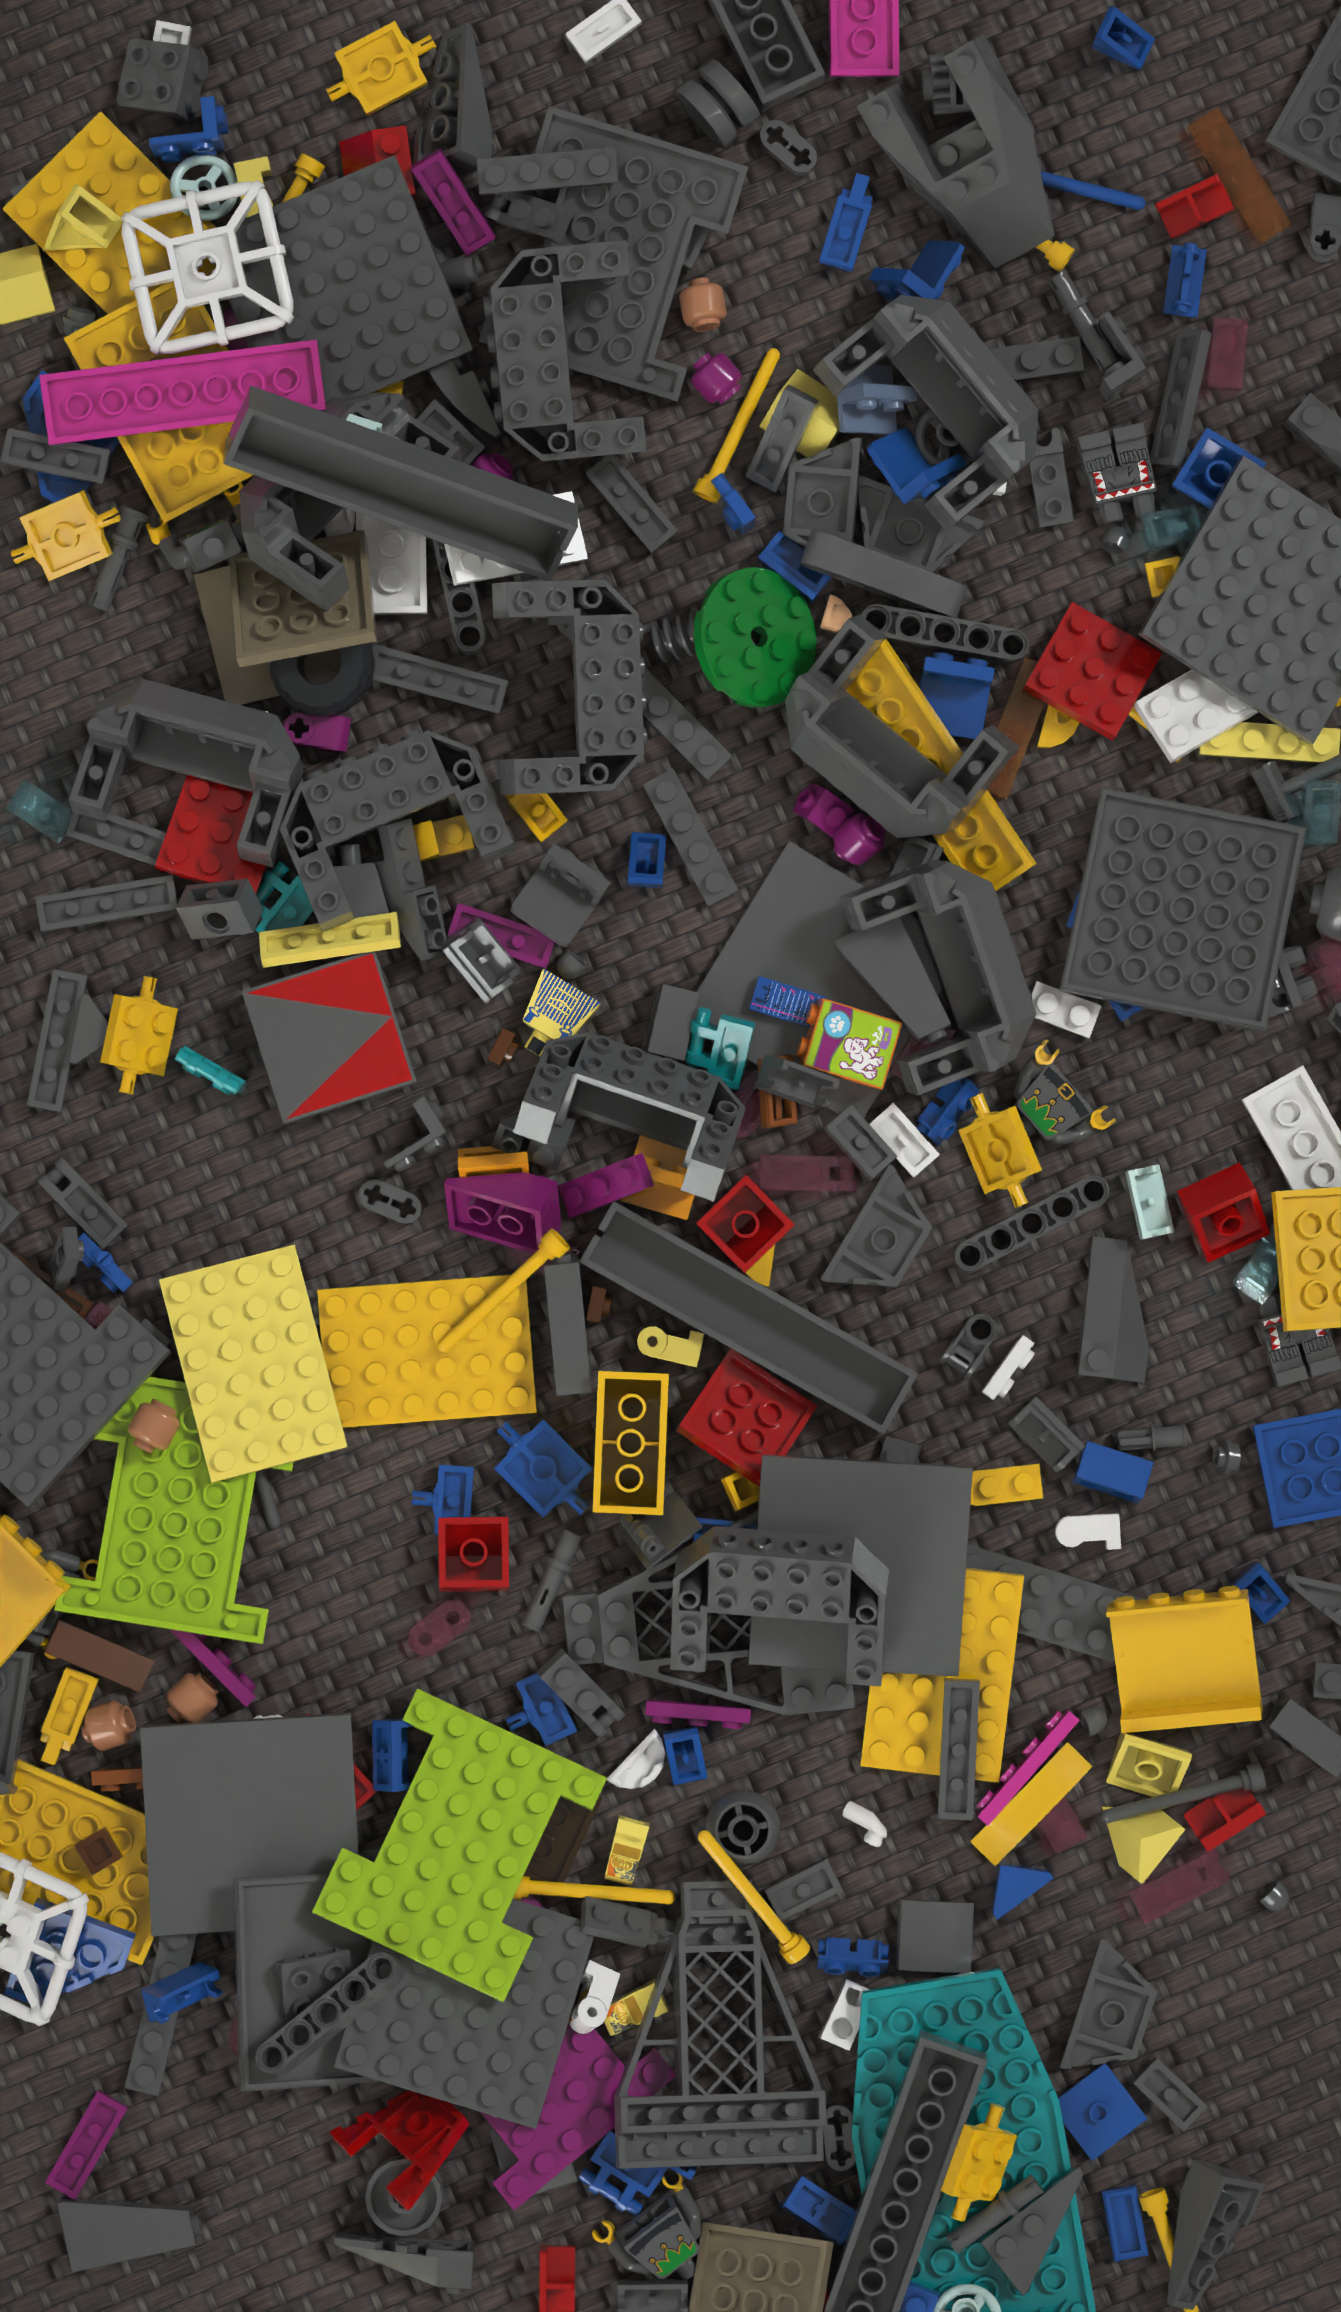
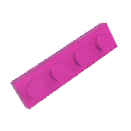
M1068 1709L1063 1713L1056 1711L1044 1725L1048 1730L1041 1739L1038 1740L1034 1737L1022 1750L1021 1753L1025 1757L1017 1766L1013 1763L1010 1764L1001 1774L999 1780L1002 1784L993 1793L988 1790L976 1804L979 1808L976 1816L989 1826L1080 1720Z

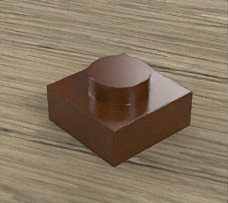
M503 1028L488 1057V1061L500 1067L503 1061L510 1063L519 1044L514 1042L516 1034Z
M592 1287L586 1321L600 1323L601 1316L608 1318L612 1297L606 1296L607 1289Z
M106 1826L74 1845L91 1875L96 1874L124 1857Z

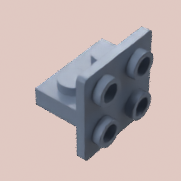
M874 365L837 395L840 432L889 435L896 432V411L903 410L904 404L917 401V392L912 386L893 385L891 366Z

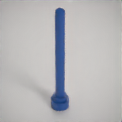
M1041 171L1043 186L1136 210L1143 209L1146 204L1142 196Z

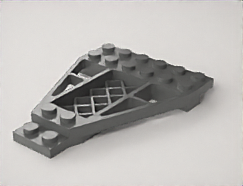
M758 1509L725 1527L742 1528L756 1521ZM686 1547L667 1556L649 1571L644 1568L598 1591L562 1595L568 1655L578 1665L604 1662V1665L782 1715L855 1708L853 1684H846L847 1670L780 1666L783 1702L780 1704L733 1691L731 1661L735 1658L748 1657L749 1645H732L741 1634L745 1635L748 1639L750 1638V1633L745 1629L751 1623V1616H748L740 1626L727 1614L717 1613V1617L710 1625V1640L720 1648L710 1649L708 1661L721 1660L724 1662L727 1688H720L658 1670L659 1666L670 1665L671 1653L662 1654V1652L671 1643V1632L658 1623L657 1620L668 1606L672 1608V1594L667 1598L658 1589L673 1588L674 1576L649 1579V1577L677 1562L678 1553ZM642 1591L633 1602L632 1592ZM649 1591L664 1602L653 1617L637 1606ZM634 1610L649 1621L638 1635L636 1634ZM722 1618L737 1629L726 1644L711 1634V1631ZM653 1625L668 1637L656 1652L641 1640ZM638 1645L650 1655L639 1656Z
M731 1881L681 1882V1917L677 1919L674 1932L668 1944L614 2096L617 2169L824 2161L823 2126H826V2093L821 2088L760 1941V1932L753 1917V1908ZM739 1951H747V1958ZM705 1952L730 1953L718 1965ZM686 1953H696L686 1964ZM735 1956L747 1967L746 1972L737 1982L723 1970ZM701 1957L714 1969L703 1983L689 1971ZM671 1971L673 1973L674 2035L670 2039L647 2040L648 2031L669 1972ZM761 1971L785 2025L787 2035H763ZM718 1974L731 1986L720 2000L707 1989V1986ZM686 1977L697 1987L688 1999ZM746 1980H748V1994L741 1988ZM735 1992L748 2002V2006L737 2018L724 2006ZM701 1993L715 2004L703 2019L690 2007ZM719 2010L732 2021L731 2025L721 2036L707 2024ZM687 2012L698 2022V2025L689 2034ZM747 2015L749 2017V2029L741 2023ZM737 2027L749 2038V2041L738 2053L725 2041ZM703 2028L716 2040L704 2054L691 2043ZM764 2042H792L809 2083L807 2090L764 2091ZM720 2045L733 2057L722 2071L709 2060V2057ZM643 2046H673L675 2050L676 2084L673 2094L628 2096L627 2091ZM688 2048L699 2058L690 2070ZM748 2051L750 2054V2065L743 2059V2056ZM737 2063L750 2073V2077L739 2089L726 2077ZM703 2064L717 2076L705 2090L692 2078ZM721 2081L734 2092L710 2094ZM689 2084L699 2094H689ZM750 2086L751 2092H745Z

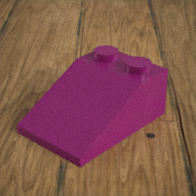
M522 1172L447 1178L444 1183L449 1229L534 1254L539 1249L538 1245L542 1242L541 1237L552 1228L559 1232L561 1229L557 1181L550 1180L547 1177Z

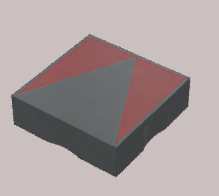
M377 951L353 955L242 991L284 1125H290L331 1112L340 1106L362 1099H372L418 1084L391 1002V995Z

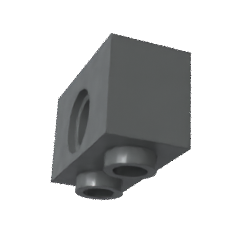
M248 878L187 885L176 907L192 940L253 933L263 912V908Z

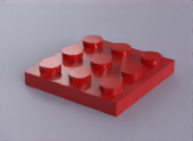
M1072 602L1022 690L1113 741L1162 653Z
M187 775L157 857L155 869L201 884L248 878L257 895L266 865L240 859L236 846L253 792Z
M730 1348L676 1431L760 1487L762 1454L786 1455L817 1408V1405Z

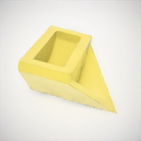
M75 184L55 217L42 251L84 248L107 249L123 221L119 215L81 186Z
M1102 1807V1810L1104 1811L1106 1809H1110L1113 1807ZM1162 1810L1106 1823L1119 1866L1141 1884L1145 1882L1186 1830Z

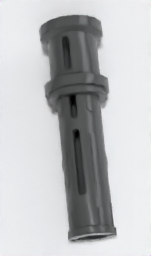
M121 505L119 508L121 520L117 523L114 533H110L108 536V542L111 543L110 549L113 554L106 557L93 593L87 605L105 612H109L113 596L131 551L134 552L139 546L136 541L143 523L149 520V516Z

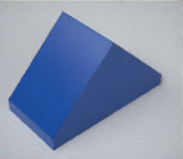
M1110 6L1098 30L1092 48L1135 69L1141 70L1155 38L1116 7Z
M632 832L628 886L662 889L666 846L665 834Z
M1256 1561L1248 1565L1228 1584L1229 1586H1237L1239 1590L1248 1589L1250 1609L1264 1624L1290 1602L1289 1598L1268 1572Z
M698 1726L663 1731L673 1785L707 1779Z
M999 1862L991 1912L998 1920L1054 1878L1047 1869Z

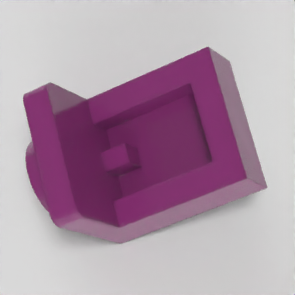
M810 783L807 788L801 791L792 810L795 814L807 819L832 838L835 829L852 817L855 812L853 808L827 789Z

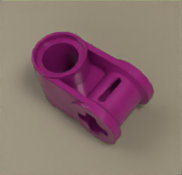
M294 713L288 716L284 722L283 727L294 746L315 748L320 751L347 753L351 725V718L338 715L319 717L305 713ZM297 721H303L304 727L309 729L308 733H302L301 738H295L294 732L289 730L290 727L297 725Z

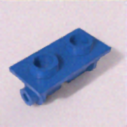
M1184 243V246L1172 245L1163 314L1192 318L1198 317L1207 249L1197 248L1198 245L1194 243Z
M966 1078L942 1086L935 1096L945 1102V1104L940 1108L931 1101L918 1118L919 1124L916 1128L940 1146L943 1140H947L952 1136L957 1126L956 1122L961 1115L973 1107L970 1098L976 1096L980 1090L972 1081Z
M826 1937V1940H819L818 1954L825 1955L818 1956L817 1969H824L825 1973L832 1975H841L845 1971L859 1972L864 1977H877L880 1973L886 1974L889 1960L881 1958L888 1959L889 1945L882 1944V1941L857 1939V1952L850 1951V1939Z

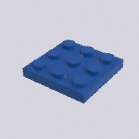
M1341 1408L1252 1425L1272 1528L1340 1516Z

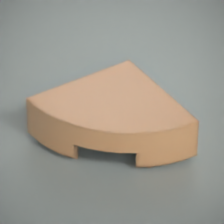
M832 594L829 596L820 629L838 633L848 618L853 616L846 604Z

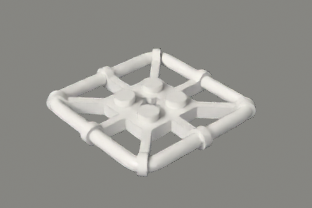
M260 181L238 182L200 192H195V190L186 191L184 196L141 205L132 209L129 213L125 211L121 217L123 221L122 238L132 279L129 281L130 290L135 292L144 337L152 353L156 355L160 353L175 354L218 343L220 346L229 345L230 340L273 331L283 327L286 323L290 324L294 318L292 315L293 298L283 257L286 255L285 246L280 244L271 199L264 189L265 185ZM245 195L226 226L204 231L199 206ZM257 202L267 247L240 253L236 231L253 204ZM189 209L194 233L170 239L141 220ZM135 229L166 247L171 270L145 276ZM209 258L211 263H216V269L212 270V275L206 276L204 272L198 273V267L203 266V259ZM270 259L280 306L247 286L243 268L244 264ZM174 281L178 303L158 333L148 288ZM245 296L274 314V316L225 327L220 301ZM210 304L216 330L168 341L187 309Z
M0 1852V1867L14 1873L15 1878L10 1894L0 1890V1926L3 1923L6 1924V1931L11 1934V1937L5 1938L0 1935V1968L17 1976L31 2006L30 2008L0 1994V2010L26 2022L41 2026L50 2021V2017L56 2009L68 1970L74 1966L76 1959L73 1955L87 1916V1903L89 1899L86 1893L82 1894L72 1884L33 1867L32 1862L26 1859L20 1861ZM27 1880L66 1897L68 1900L42 1910L21 1900ZM73 1909L61 1949L39 1939L46 1919ZM34 1953L53 1961L55 1964L44 1999L29 1969Z

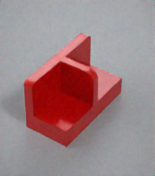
M1218 174L1155 204L1172 240L1235 210Z
M1241 1788L1207 1797L1184 1812L1183 1816L1204 1849L1209 1852L1265 1816L1266 1812L1250 1790L1244 1791Z
M540 2245L539 2312H575V2245Z

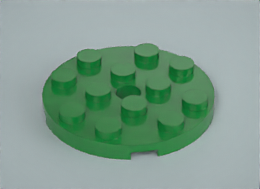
M751 567L729 572L719 577L704 593L706 597L701 610L697 611L695 615L694 644L700 666L712 686L718 692L723 691L730 698L734 699V703L738 705L762 708L782 703L786 700L799 675L808 673L814 664L817 638L807 602L792 584L771 570ZM753 629L758 634H762L758 646H755L751 640V631Z

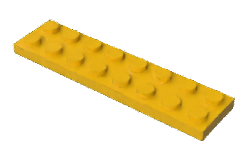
M885 639L846 691L948 775L963 753L888 640ZM986 790L958 828L945 834L933 835L939 846L944 848L943 852L952 864L992 882L995 891H998L1037 864L988 790Z

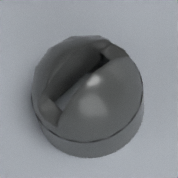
M1120 526L1108 528L1103 535L1100 546L1111 554L1123 556L1130 545V535Z
M566 949L557 962L558 972L566 979L579 977L588 968L569 949Z
M1088 1707L1079 1711L1081 1725L1088 1737L1099 1734L1105 1729L1108 1721L1107 1715L1102 1709Z
M1276 1880L1264 1890L1259 1897V1901L1271 1911H1281L1289 1903L1288 1890Z

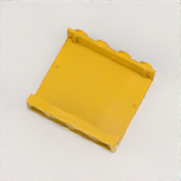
M5 1514L3 1516L0 1515V1667L53 1608L56 1600L71 1587L70 1584L61 1578L65 1574L64 1570L51 1560L47 1562L40 1555L43 1551L42 1548L29 1537L24 1539L17 1532L20 1528L19 1525Z
M1225 1586L1218 1589V1592L1204 1593V1590L1193 1589L1185 1591L1182 1596L1169 1597L1168 1593H1155L1149 1595L1148 1599L1134 1600L1132 1596H1123L1108 1603L1106 1616L1110 1618L1122 1711L1120 1718L1122 1733L1262 1720L1263 1707L1248 1589L1239 1590L1237 1586Z

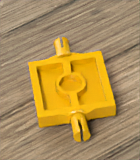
M393 21L334 53L342 69L344 80L328 89L326 88V92L332 102L351 93L361 104L366 116H369L428 85L419 66L418 56L436 48V45L432 41L430 34L411 44L402 35L397 23Z
M84 490L29 512L20 517L27 533L28 544L11 551L12 557L22 553L25 554L16 557L13 561L19 564L34 557L41 564L48 581H51L113 554L105 538L104 527L120 522V515L107 519L118 513V510L112 508L97 515L92 509Z
M143 976L139 996L127 997L114 994L100 1063L113 1065L120 1071H123L119 1090L122 1093L134 1094L137 1074L148 1073L163 1077L165 1074L178 1008L162 1005L153 999L157 978Z
M983 1093L970 1098L978 1118L974 1119L969 1126L958 1131L984 1194L996 1189H1008L1014 1208L1029 1203L1020 1183L1028 1176L1042 1171L1016 1106L1001 1112H990Z
M990 2104L985 2123L975 2126L964 2124L940 2190L949 2196L958 2197L951 2217L956 2220L965 2222L971 2202L977 2200L994 2201L1001 2188L1002 2178L1008 2161L1013 2154V2147L1018 2135L998 2128L1003 2111L1005 2110L1004 2107L998 2104Z

